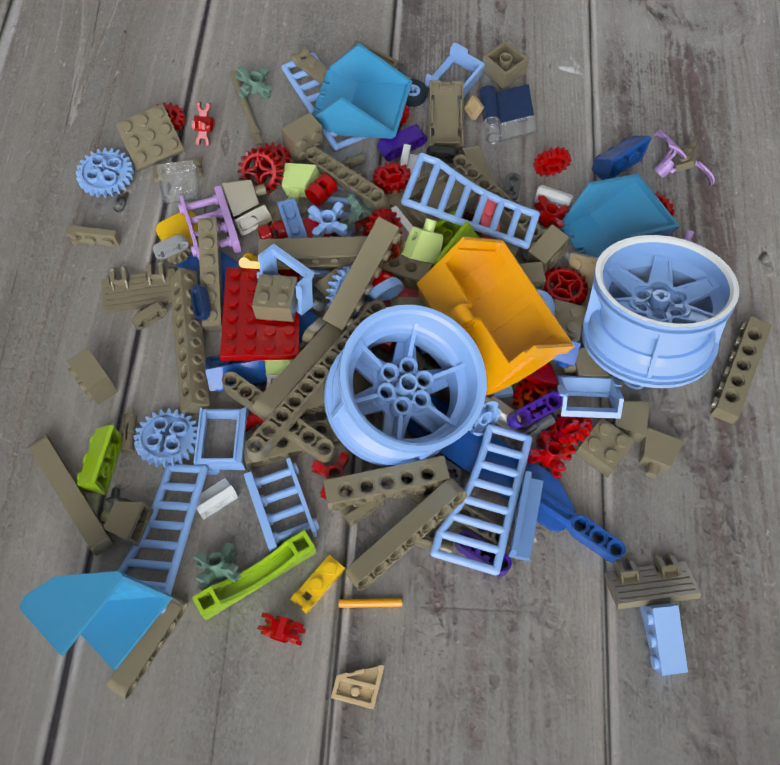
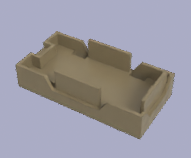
M430 80L429 146L454 147L458 151L463 148V81L442 82ZM432 129H434V136H431Z
M461 164L454 168L455 171L473 182ZM446 173V175L444 174L436 179L427 206L435 209L438 208L449 174ZM455 180L444 211L446 213L456 211L465 186ZM418 190L410 196V200L420 203V198L423 196L424 191ZM471 190L466 206L476 201L481 195ZM403 205L405 210L421 228L424 227L426 218L435 221L440 220L438 217Z

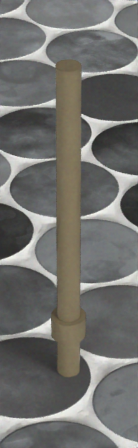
M233 70L230 72L249 123L251 136L255 139L257 147L260 145L264 146L261 139V131L256 126L247 99L239 96V93L242 91L240 89L241 83L235 78L237 73Z

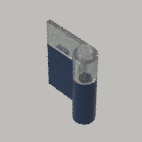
M529 84L496 92L495 87L491 85L480 89V101L484 106L482 115L485 138L488 143L496 144L537 133Z

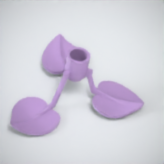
M658 129L654 136L664 139L668 142L669 147H671L664 159L654 168L658 175L664 178L669 172L673 174L677 171L676 168H673L675 164L671 159L677 153L683 159H686V155L663 130ZM696 160L695 165L706 174L712 186L715 182L712 172L704 164Z

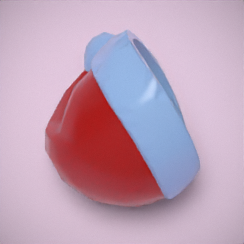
M382 270L378 279L374 278L372 282L373 288L369 295L373 300L389 301L400 294L404 285L397 277Z

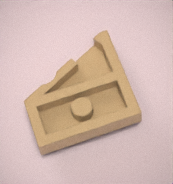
M577 252L570 253L568 270L574 268L575 273L581 272L580 277H585V283H588L590 290L593 285V276L598 257Z
M384 665L337 675L331 698L374 710Z

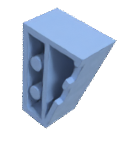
M671 602L640 606L651 653L650 662L652 668L662 676L688 672L679 606Z

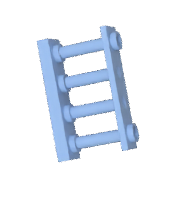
M290 458L286 459L288 468L258 478L253 477L251 471L244 474L270 553L277 549V544H280V541L293 537L303 530L306 532L311 530L313 538L318 537L316 530L319 529L316 517L311 518L296 476L299 474L296 463L292 464ZM290 475L292 476L294 486L264 496V494L259 495L258 489L262 485ZM298 493L301 504L271 515L270 513L266 514L264 507L268 503ZM305 512L307 523L280 533H272L270 526L274 525L273 522Z

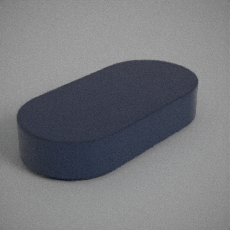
M196 284L193 286L190 294L194 316L197 320L206 321L211 312L207 288L204 285Z

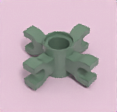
M243 66L237 68L239 73L235 78L245 82L240 87L242 90L239 93L240 97L245 99L249 93H260L266 100L271 97L270 92L273 88L263 83L268 78L266 76L269 73L267 68L263 67L259 72H247Z
M351 193L346 197L351 204V214L343 217L340 221L348 226L347 231H350L356 223L365 225L369 229L366 223L370 222L368 217L372 216L371 212L374 209L358 201Z
M227 542L221 553L213 552L207 556L205 553L198 551L193 556L195 560L199 561L196 564L197 568L205 569L196 576V580L202 582L199 585L200 589L205 590L210 587L213 580L220 581L227 577L231 581L237 582L241 577L240 573L235 572L238 566L228 564L237 557V553L232 551L235 548L233 544Z

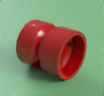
M322 173L315 179V183H311L304 191L312 204L321 207L328 200V197L337 192L338 187L329 175Z
M281 219L272 222L271 226L265 224L257 227L260 239L288 238L286 228ZM272 230L276 231V238H274Z

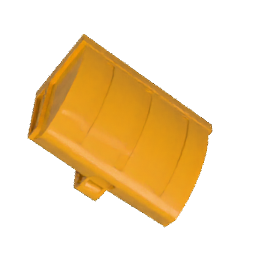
M463 237L416 283L419 296L426 307L437 310L452 318L466 330L477 345L486 370V396L513 385L547 364L557 355L568 353L575 347L503 240Z

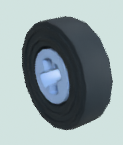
M410 79L412 84L406 106H420L427 98L426 85L419 80Z

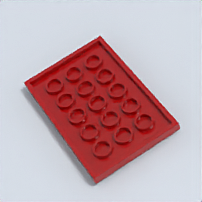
M226 268L220 361L294 360L299 354L300 314L297 311L294 322L256 319L252 303L258 282L256 273L260 272V269ZM292 268L290 270H278V274L281 276L297 277L298 282L300 281V274Z

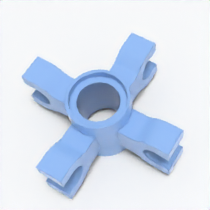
M337 201L332 210H324L322 212L313 205L308 209L310 213L308 218L320 223L313 229L312 234L314 236L312 238H321L324 234H331L333 232L337 233L340 237L348 235L346 231L348 226L336 221L344 213L342 210L343 204Z

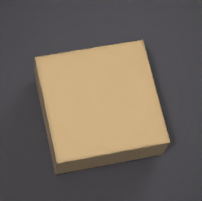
M472 95L463 109L472 120H476L484 106L476 96Z

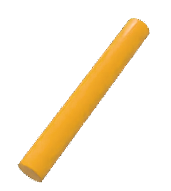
M402 598L339 599V608L402 607Z

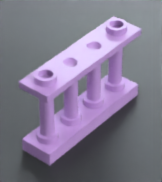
M221 185L214 187L215 194L212 195L213 197L185 204L183 195L179 196L181 203L178 204L180 213L185 214L194 246L190 247L193 257L197 256L198 260L199 246L196 241L198 239V231L194 232L192 228L193 224L198 223L197 218L216 217L224 219V222L220 225V232H228L229 236L226 239L220 240L221 248L229 246L233 247L234 253L241 252L240 243ZM215 204L220 207L217 211L189 218L188 215L189 210Z

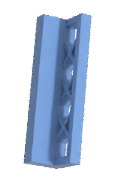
M295 198L278 202L288 238L307 237Z
M529 471L525 472L522 480L508 557L529 561L531 557L544 482L531 478L532 472Z

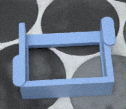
M453 43L450 48L449 57L432 76L430 74L426 75V88L429 87L430 80L440 81V78L455 62L473 73L463 84L464 98L483 75L485 63L469 55L468 49L458 43Z
M272 244L258 255L260 272L256 273L257 281L259 274L281 276L278 274L277 258L304 277L296 285V297L298 299L296 311L303 315L315 305L312 292V278L315 273L277 245Z
M557 375L559 385L555 392L559 393L562 397L561 416L621 419L624 398L619 389L622 386L619 378L615 376ZM568 396L608 397L612 408L566 407Z
M247 407L242 409L200 408L193 463L194 465L207 466V475H217L220 473V470H246L243 462L246 421L247 417L251 415ZM208 419L237 420L233 458H204Z

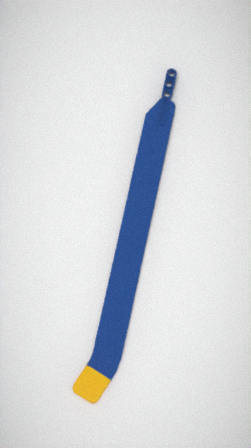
M188 211L189 218L196 216L192 211ZM179 212L157 224L156 232L161 241L175 235H184L190 246H194L185 214ZM198 223L192 225L194 232L198 231ZM191 250L189 258L182 263H178L177 266L196 271L198 284H200L199 260L197 256L193 257ZM221 251L224 304L226 268L242 267L237 261ZM309 310L303 315L300 314L299 344L303 342L302 337L306 329L319 318ZM380 391L382 397L388 398L387 392ZM431 394L430 398L433 405L446 416L449 405L434 394ZM415 398L416 403L422 406L421 399ZM412 418L409 419L406 428L407 432L416 438L430 434ZM467 431L461 438L444 447L438 453L471 475L484 435L476 436ZM492 434L490 443L515 450ZM487 451L484 461L517 470L519 459ZM527 461L525 472H532L531 478L544 481L537 522L550 531L557 533L562 532L566 528L573 538L609 562L619 560L626 552L624 543L587 517L575 514L576 510L558 478H554L551 473L536 463L529 464ZM483 468L478 479L512 488L514 477ZM497 493L509 502L510 496ZM574 524H581L583 526V530H577ZM592 535H597L601 542H595ZM610 547L616 548L618 555L612 554Z

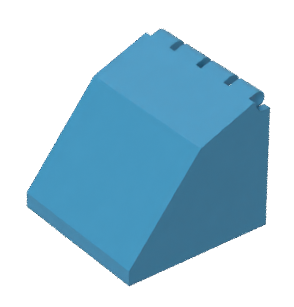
M358 43L330 65L324 77V82L319 92L320 95H318L312 115L322 125V129L341 136L392 139L396 137L412 80Z
M633 174L590 182L562 220L565 226L561 230L569 238L573 236L569 241L576 251L599 258L603 251L618 241L642 235L669 236L680 225L641 176Z
M120 571L54 576L23 596L24 599L20 602V610L60 655L64 656L81 635L113 670H116L173 597L165 591Z

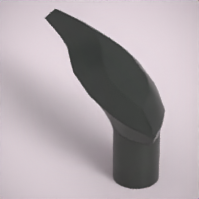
M116 487L112 488L111 497L105 499L112 505L115 502H134L127 498L119 497L120 489Z

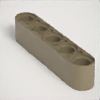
M172 593L173 599L168 604L166 611L158 616L132 651L114 671L107 683V688L125 699L132 694L187 609L188 603Z

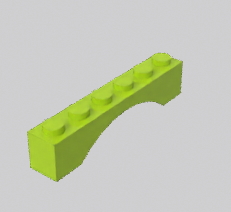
M303 530L285 541L263 560L241 572V577L237 582L227 579L208 587L193 596L192 599L201 616L208 620L316 554V548L306 531Z

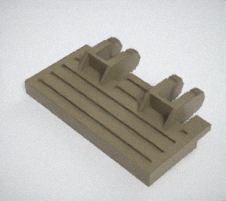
M162 260L158 261L159 274H153V265L151 262L146 263L147 274L146 272L131 274V282L128 280L126 266H121L122 279L118 280L115 268H110V279H101L104 313L109 314L147 308L156 302H161L163 305L172 304L170 277L175 273V268L167 269V276L165 277Z
M667 552L666 554L668 565H665L660 554H654L653 559L658 572L654 565L637 567L632 557H628L626 559L627 571L624 570L619 559L613 562L618 577L616 578L614 571H606L604 574L617 609L699 599L702 594L685 561L677 562L672 552Z

